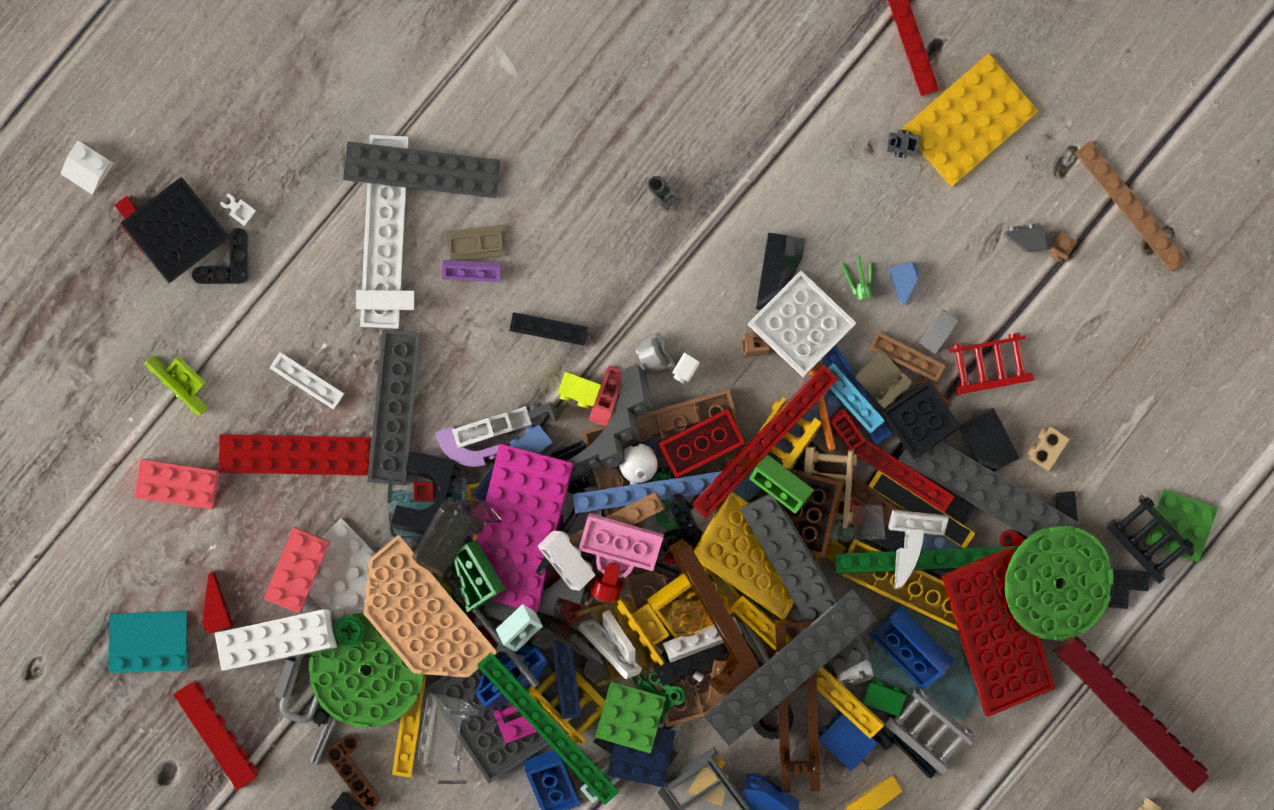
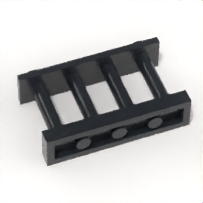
M1141 494L1138 499L1141 504L1121 522H1116L1112 519L1107 524V529L1160 584L1165 580V569L1185 552L1190 556L1194 555V545L1188 538L1184 539L1154 507V502L1148 496L1145 498ZM1147 510L1154 519L1134 536H1129L1125 532L1126 527ZM1161 524L1167 533L1147 550H1142L1138 546L1139 541L1157 525ZM1174 538L1180 547L1160 564H1155L1151 559L1152 555Z

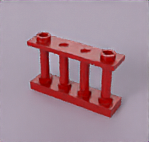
M1020 332L1008 334L1009 338L965 347L963 343L952 345V349L948 350V354L955 353L961 381L959 387H955L956 395L1034 381L1033 373L1027 374V370L1024 368L1019 340L1026 339V336H1020ZM1012 342L1017 368L1016 376L1008 377V374H1006L1000 345L1002 343ZM993 345L998 375L996 380L990 381L986 374L982 347ZM974 349L980 378L978 383L971 384L968 381L963 355L965 350Z

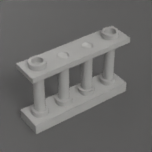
M915 687L912 694L915 699L899 716L890 714L886 719L885 725L940 773L944 774L949 767L948 758L964 741L971 745L975 736L968 727H963L930 699L929 694L924 689L920 690L918 687ZM922 703L930 711L913 729H909L904 721ZM937 716L944 724L928 741H923L919 737V733ZM951 728L959 736L943 753L938 754L933 746Z

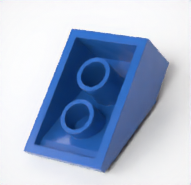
M555 750L524 761L525 773L541 810H568L580 806L567 764Z
M758 773L745 775L742 798L751 810H799V800L788 792L781 793V788Z

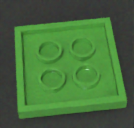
M1162 489L1156 509L1184 539L1188 538L1193 543L1194 555L1190 556L1185 552L1181 557L1199 563L1218 508ZM1159 524L1146 535L1143 543L1152 546L1167 531ZM1172 538L1160 549L1173 553L1180 545Z
M611 681L595 738L651 753L667 697Z

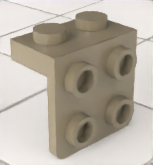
M879 352L855 376L857 381L883 408L892 405L896 400L895 398L900 393L906 392L912 383L884 352Z

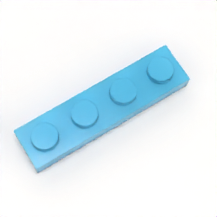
M833 363L828 367V370L837 378V381L830 389L861 424L872 433L885 419Z

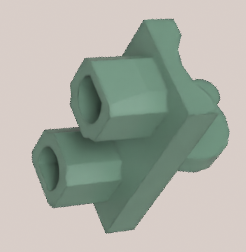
M837 521L832 540L838 541V538L843 542L852 540L854 537L852 527L843 528V522Z

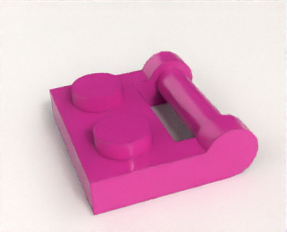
M514 706L494 711L505 743L537 732L523 716L504 722V717L519 712Z

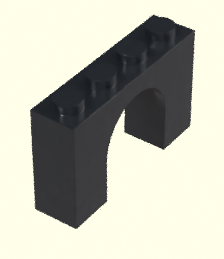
M410 451L406 466L407 474L433 481L439 488V495L432 506L422 510L396 505L391 524L394 529L438 538L439 533H442L445 522H442L449 510L447 501L448 497L453 495L454 486H452L453 479H457L459 468L456 466V461Z

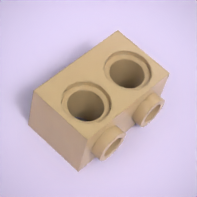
M1050 426L1040 431L1038 435L1039 441L1036 445L1032 444L1027 452L1029 454L1027 459L1046 471L1051 469L1069 441V438ZM1051 434H1054L1057 439L1054 445H1050L1047 442V438ZM1041 450L1046 453V458L1043 461L1037 459V453Z

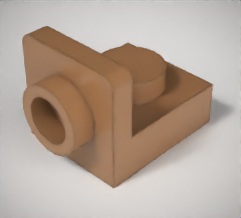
M1060 231L1049 249V252L1052 253L1051 257L1059 262L1062 260L1067 261L1077 241Z

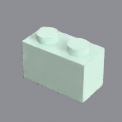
M522 604L496 631L503 645L516 652L543 626L537 614L531 608Z

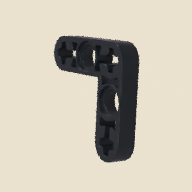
M235 228L230 233V266L196 267L192 272V279L199 284H242L246 282L249 276L248 233L242 228ZM238 231L244 235V238L240 240V244H245V248H234V244L238 245V240L234 238ZM238 250L244 252L245 257L242 261H236L234 258V254ZM209 269H212V281H209L210 277H203L202 281L196 277L200 270L203 273H210ZM228 269H232L231 273H238V270H241V273H244V277H241L239 281L237 277H231L232 281H228ZM218 270H223L226 274L225 278L221 281L215 278V273Z
M674 494L669 499L670 510L678 529L663 533L665 547L662 543L658 556L671 552L669 546L672 544L668 542V539L671 537H675L679 541L681 540V535H683L684 541L689 545L697 543L700 539L698 525L685 496L682 494ZM676 501L681 503L682 510L679 511L678 505L675 504ZM682 516H688L690 518V520L685 523L681 522L679 519ZM692 532L694 536L691 537L690 535H688V533Z

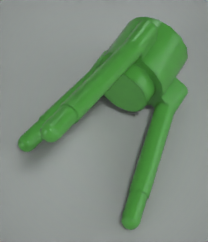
M857 257L861 282L856 284L857 288L848 269L842 263L841 266L850 284L853 296L856 295L857 300L871 298V292H874L873 263H869V281L865 283L861 257Z

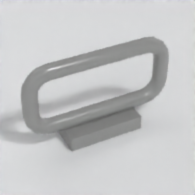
M304 655L296 656L294 660L290 658L285 659L274 692L275 697L281 698L279 705L281 714L285 718L299 723H307L314 719L320 705L314 695L307 715L303 716L292 713L287 709V704Z

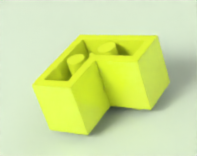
M565 372L557 394L561 395L560 399L568 402L574 399L578 401V406L589 409V406H594L601 385Z

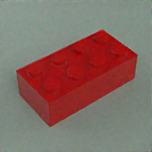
M725 409L658 444L677 478L745 444L729 410Z

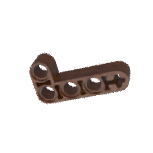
M349 733L329 748L327 759L362 806L368 810L374 809L380 801V796L350 756L360 746L361 739L358 734ZM347 738H354L356 746H348ZM338 749L341 752V757L334 758L331 755V751ZM343 765H350L353 769L352 773H345ZM356 780L363 781L364 788H356L354 782ZM368 788L369 790L367 792V795L364 794L362 796L361 793H364V791ZM368 796H369L370 798H371V797H374V798H375L374 801H373L374 804H373L372 802H369V803H368V802L366 801V800L368 799Z

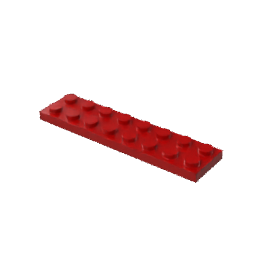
M219 434V473L368 476L372 437Z

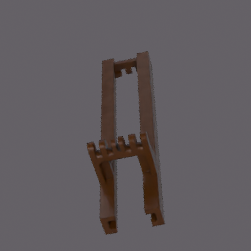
M681 539L669 546V549L730 653V657L721 672L709 681V684L718 693L724 694L745 681L760 666L691 545Z

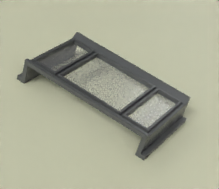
M715 747L666 778L664 788L662 787L657 792L670 810L751 809L714 760L718 754Z

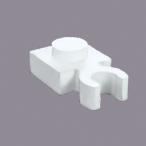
M227 194L226 196L231 199V202L228 205L221 202V206L226 209H232L229 215L243 226H246L256 213V210L241 199L236 203L235 198Z

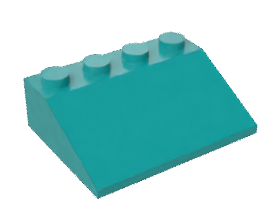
M187 611L110 614L109 673L181 671L189 669Z

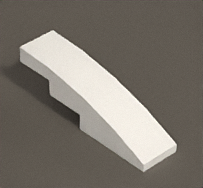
M526 406L453 429L452 432L457 447H464L532 425Z

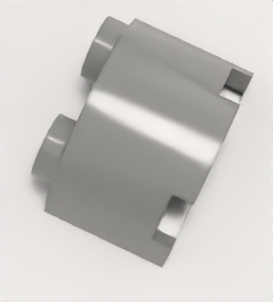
M660 332L643 339L635 349L647 374H660L676 366L671 355L667 354L663 349L665 343Z

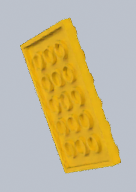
M988 53L901 130L910 131L909 134L920 136L918 150L952 187L1033 117L1038 110Z
M731 492L721 502L694 552L702 565L780 619H785L794 601L740 511L741 507L749 503ZM812 555L817 562L820 556Z

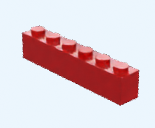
M194 680L173 695L236 790H238L258 776V768L253 762H249L246 757L248 755L243 746L239 747L235 741L237 740L236 735L232 730L227 729L225 726L226 720L221 714H217L214 709L216 708L211 698L207 699L203 693L205 689L202 684Z

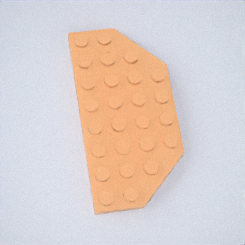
M399 535L369 559L364 615L413 673L469 678L479 669L477 663L490 652L494 655L498 653Z

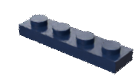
M571 640L551 642L561 719L581 717Z

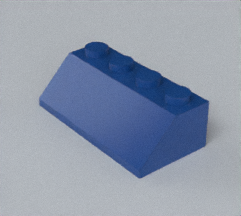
M901 605L892 611L869 634L921 689H924L943 675L954 661Z

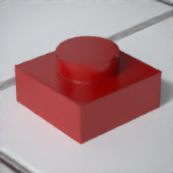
M414 482V501H433V482Z

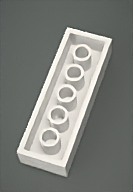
M325 609L215 633L221 671H231L337 648L331 611Z

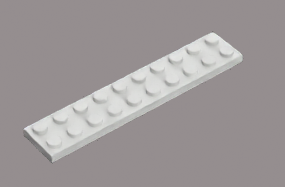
M370 135L369 144L408 149L409 137ZM367 183L362 290L401 291L406 188ZM361 309L360 327L399 329L400 310Z

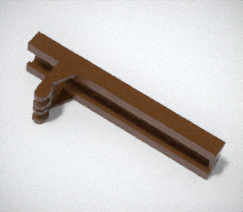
M796 619L792 621L775 620L776 653L786 646L785 627L805 626L806 629L814 622V619H801V621ZM816 672L806 680L809 761H790L788 696L778 704L781 793L791 792L790 772H794L795 776H800V772H802L803 776H807L808 771H810V791H820L819 775H821L818 746Z

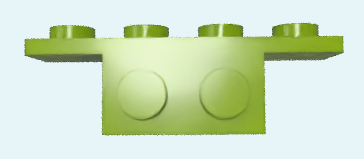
M155 355L146 360L144 364L150 372L154 373L165 386L169 387L176 394L177 398L182 400L193 413L201 416L209 409L196 395L206 382L180 356L175 358L168 367Z

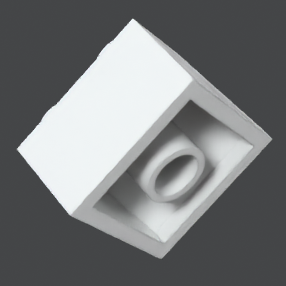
M77 141L66 158L61 175L94 195L114 163L83 142Z

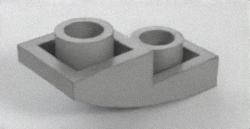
M943 309L932 322L929 330L921 338L920 344L936 353L956 326L958 319Z

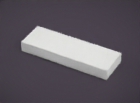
M356 290V309L414 310V291Z
M892 510L888 528L904 532L908 529L923 530L924 534L944 536L949 518L946 515Z
M610 610L603 612V626L627 663H634L635 648Z

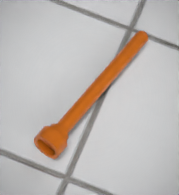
M820 362L807 373L809 377H812L821 367ZM822 395L817 401L827 448L829 451H834V439L824 396Z

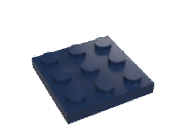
M658 727L651 753L614 743L607 775L664 788L676 731Z

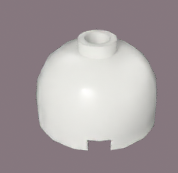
M639 444V446L635 447L631 445L624 449L625 461L619 465L622 475L628 481L634 483H644L650 480L657 471L658 465L654 450L644 444Z
M868 660L838 674L835 672V678L843 686H846L847 682L852 685L861 684L874 677L873 668Z

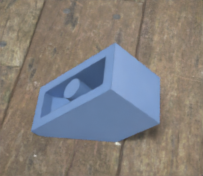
M912 261L888 269L900 305L906 304L918 280L919 271L917 265H913Z

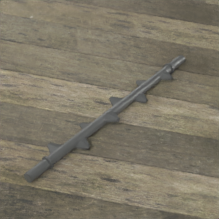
M417 539L415 544L426 556L425 558L431 562L428 570L431 573L439 572L453 589L452 597L460 598L467 606L465 595H462L461 587L456 582L458 578L457 572H448L422 539ZM479 608L472 610L471 612L476 617L473 624L476 627H484L498 644L496 650L506 653L520 670V674H523L534 688L539 686L540 682L530 672L529 667H526L523 663L524 655L516 654L513 650L503 645L496 631L499 626H493Z

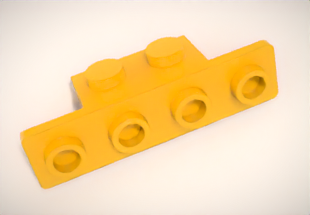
M622 597L619 598V605L617 606L623 616L627 615L630 620L628 624L633 631L637 630L642 645L644 647L648 646L651 651L649 654L652 660L663 665L665 660L655 645L670 636V633L649 602L632 612Z

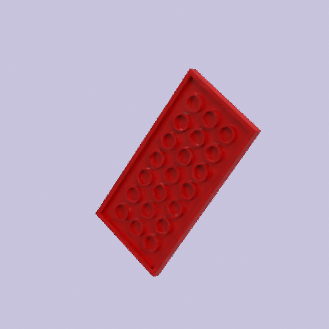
M1011 547L941 575L982 708L987 717L1055 689L1040 637L1031 634L1018 624L1011 614L1006 601L1005 577L1008 565L1014 554Z

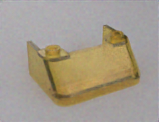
M622 597L632 612L636 611L634 602L630 598ZM618 601L613 603L601 602L571 612L573 616L591 612V616L595 621L603 622V612L610 610L635 648V662L642 668L640 673L650 668L651 659L647 646L644 647L640 642V635L637 630L633 631L629 626L628 621L630 620L627 615L623 616L617 607L619 605ZM609 662L607 666L609 676L592 681V685L602 686L624 677Z

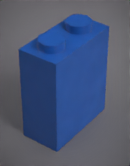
M837 711L831 717L832 722L828 726L824 725L818 731V740L852 771L878 743L873 738L870 739L842 712Z

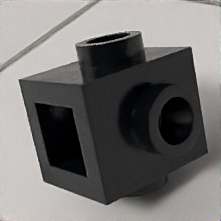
M898 130V133L890 132L887 152L895 153L894 157L906 158V155L917 156L920 136L909 134L910 131Z

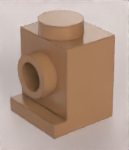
M745 333L741 339L743 358L767 355L771 350V347L757 333Z

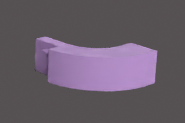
M455 426L435 432L441 449L450 459L459 464L472 467L486 465L484 457H488V460L497 456L499 445L478 451L470 450L466 447L458 448L452 432Z

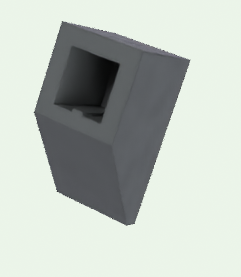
M1039 223L1028 224L1026 229H1020V226L1008 227V231L1004 232V236L1025 252L1047 249L1044 226L1039 227Z

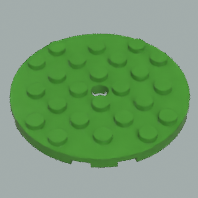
M1055 525L1043 528L1024 540L1013 554L1005 577L1006 601L1011 614L1018 624L1035 636L1056 641L1071 639L1070 637L1079 633L1082 634L1090 629L1100 619L1111 598L1109 594L1111 585H1113V569L1110 567L1109 555L1103 545L1090 533L1068 525ZM1062 578V586L1056 588V579Z
M364 612L350 614L358 617L364 623L365 634L363 639L354 646H345L336 639L337 648L312 653L309 661L311 687L320 705L340 722L360 728L383 726L401 717L414 704L421 691L424 674H415L408 668L364 615ZM351 623L348 628L342 629L348 632L349 639L353 632H358V630L352 629ZM363 665L371 666L372 672L370 675L362 673Z

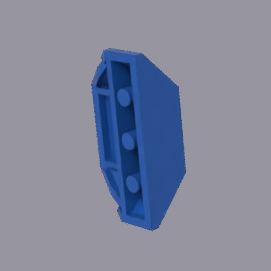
M537 646L521 647L515 653L524 655L523 663L526 667H529L530 672L539 680L547 660ZM506 654L499 659L525 689L532 686L524 675L520 674V670ZM483 673L475 693L483 706L487 709L510 703Z

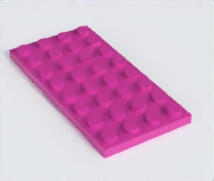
M502 443L499 444L476 539L506 589L492 598L491 601L516 608L524 604L535 613L538 612L549 565L542 576L535 572L545 556L537 546L552 531H558L574 465L573 462Z

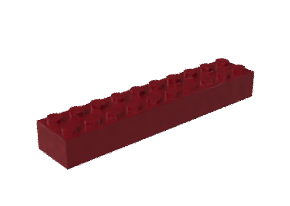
M1076 636L1075 638L1070 637L1071 639L1064 640L1053 652L1188 790L1194 793L1209 778L1206 774L1208 769L1201 762L1194 761L1193 758L1195 756L1184 746L1180 747L1179 744L1181 742L1170 732L1166 733L1168 728L1160 720H1154L1152 718L1154 714L1147 707L1139 705L1141 702L1139 698L1130 691L1127 692L1125 690L1127 686L1117 677L1114 679L1112 677L1114 673L1107 666L1098 663L1100 658L1094 652L1087 651L1085 649L1087 645Z

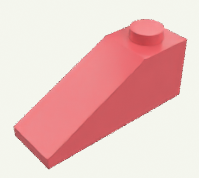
M608 365L589 421L607 426L621 388V369Z

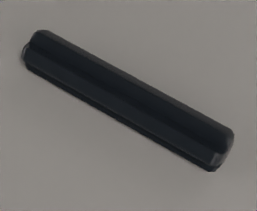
M896 734L892 736L893 742L928 778H932L936 774V770L921 755Z

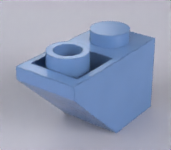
M532 424L525 430L526 435L522 438L517 436L510 442L513 447L540 453L553 443L539 424L537 426Z

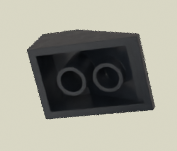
M990 408L961 424L962 428L959 430L976 461L995 472L1019 459L994 408Z

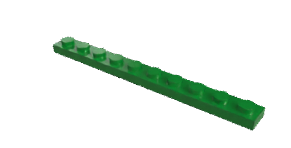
M1011 546L1014 553L1019 546ZM1008 547L921 550L913 571L957 569ZM896 551L835 554V574L895 572Z
M492 652L477 663V667L604 805L619 793V790Z

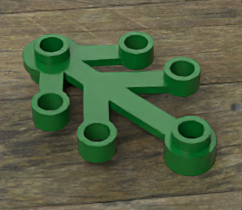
M655 672L649 675V681L652 684L658 683L666 692L656 690L644 679L641 673L637 675L640 678L639 682L635 680V676L631 677V682L634 685L639 684L647 692L667 697L660 722L666 718L667 712L673 705L683 703L686 698L682 687L671 686L669 683L662 686L659 679L655 681L653 679V675H656ZM674 692L678 694V699L673 697Z

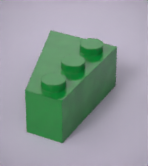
M477 540L466 543L452 553L457 575L461 579L463 587L461 591L462 595H465L467 612L479 608L506 590Z

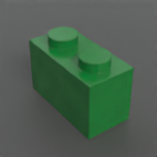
M874 679V682L868 681L861 702L864 705L899 716L906 698L903 688L892 685V688L884 686L885 682Z

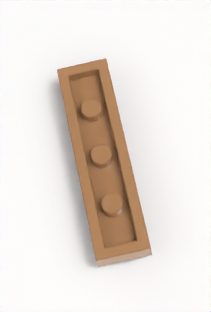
M876 331L868 349L876 353L884 352L892 361L936 383L946 366Z

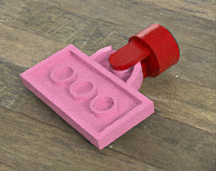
M589 513L578 550L597 555V568L602 573L595 576L591 588L593 597L605 603L616 602L619 599L623 582L619 579L620 577L625 578L628 576L634 566L653 571L664 534Z

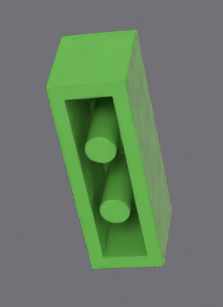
M768 455L756 466L749 478L795 514L807 502L814 489Z

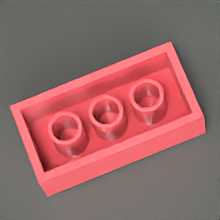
M141 459L135 498L213 509L219 470Z
M293 527L264 600L300 614L303 611L331 541L298 527Z

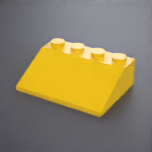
M702 565L731 615L734 612L730 607L740 598V595L730 583ZM684 573L647 599L675 639L713 625Z

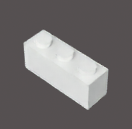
M552 531L537 547L570 589L580 591L595 576L592 571L593 568L589 562L583 560L580 556V550L572 546L569 542L570 538L565 532Z

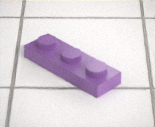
M443 260L442 279L500 282V263Z

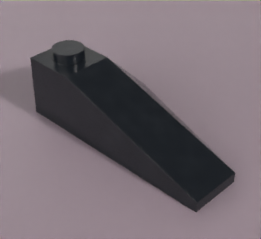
M767 233L756 304L757 310H762L791 281L802 260L805 239Z

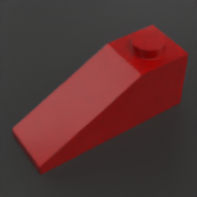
M215 571L208 573L203 610L204 619L202 620L203 628L205 631L208 630L209 634L233 626Z

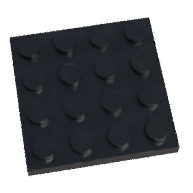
M182 176L120 223L168 284L229 238V235Z

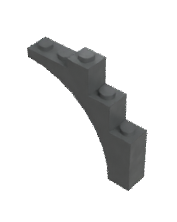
M638 364L621 370L620 397L614 414L600 436L581 453L567 460L574 463L571 473L574 477L598 468L603 464L610 469L617 467L625 461L623 442L630 441L639 436L636 417L653 410L647 375Z
M581 552L580 556L583 560L592 563L594 554ZM561 577L556 583L543 591L538 612L557 617V614H560L562 611V599L584 605L590 597L589 587L585 585L580 591L572 590ZM489 600L485 604L483 615L505 621L518 608Z

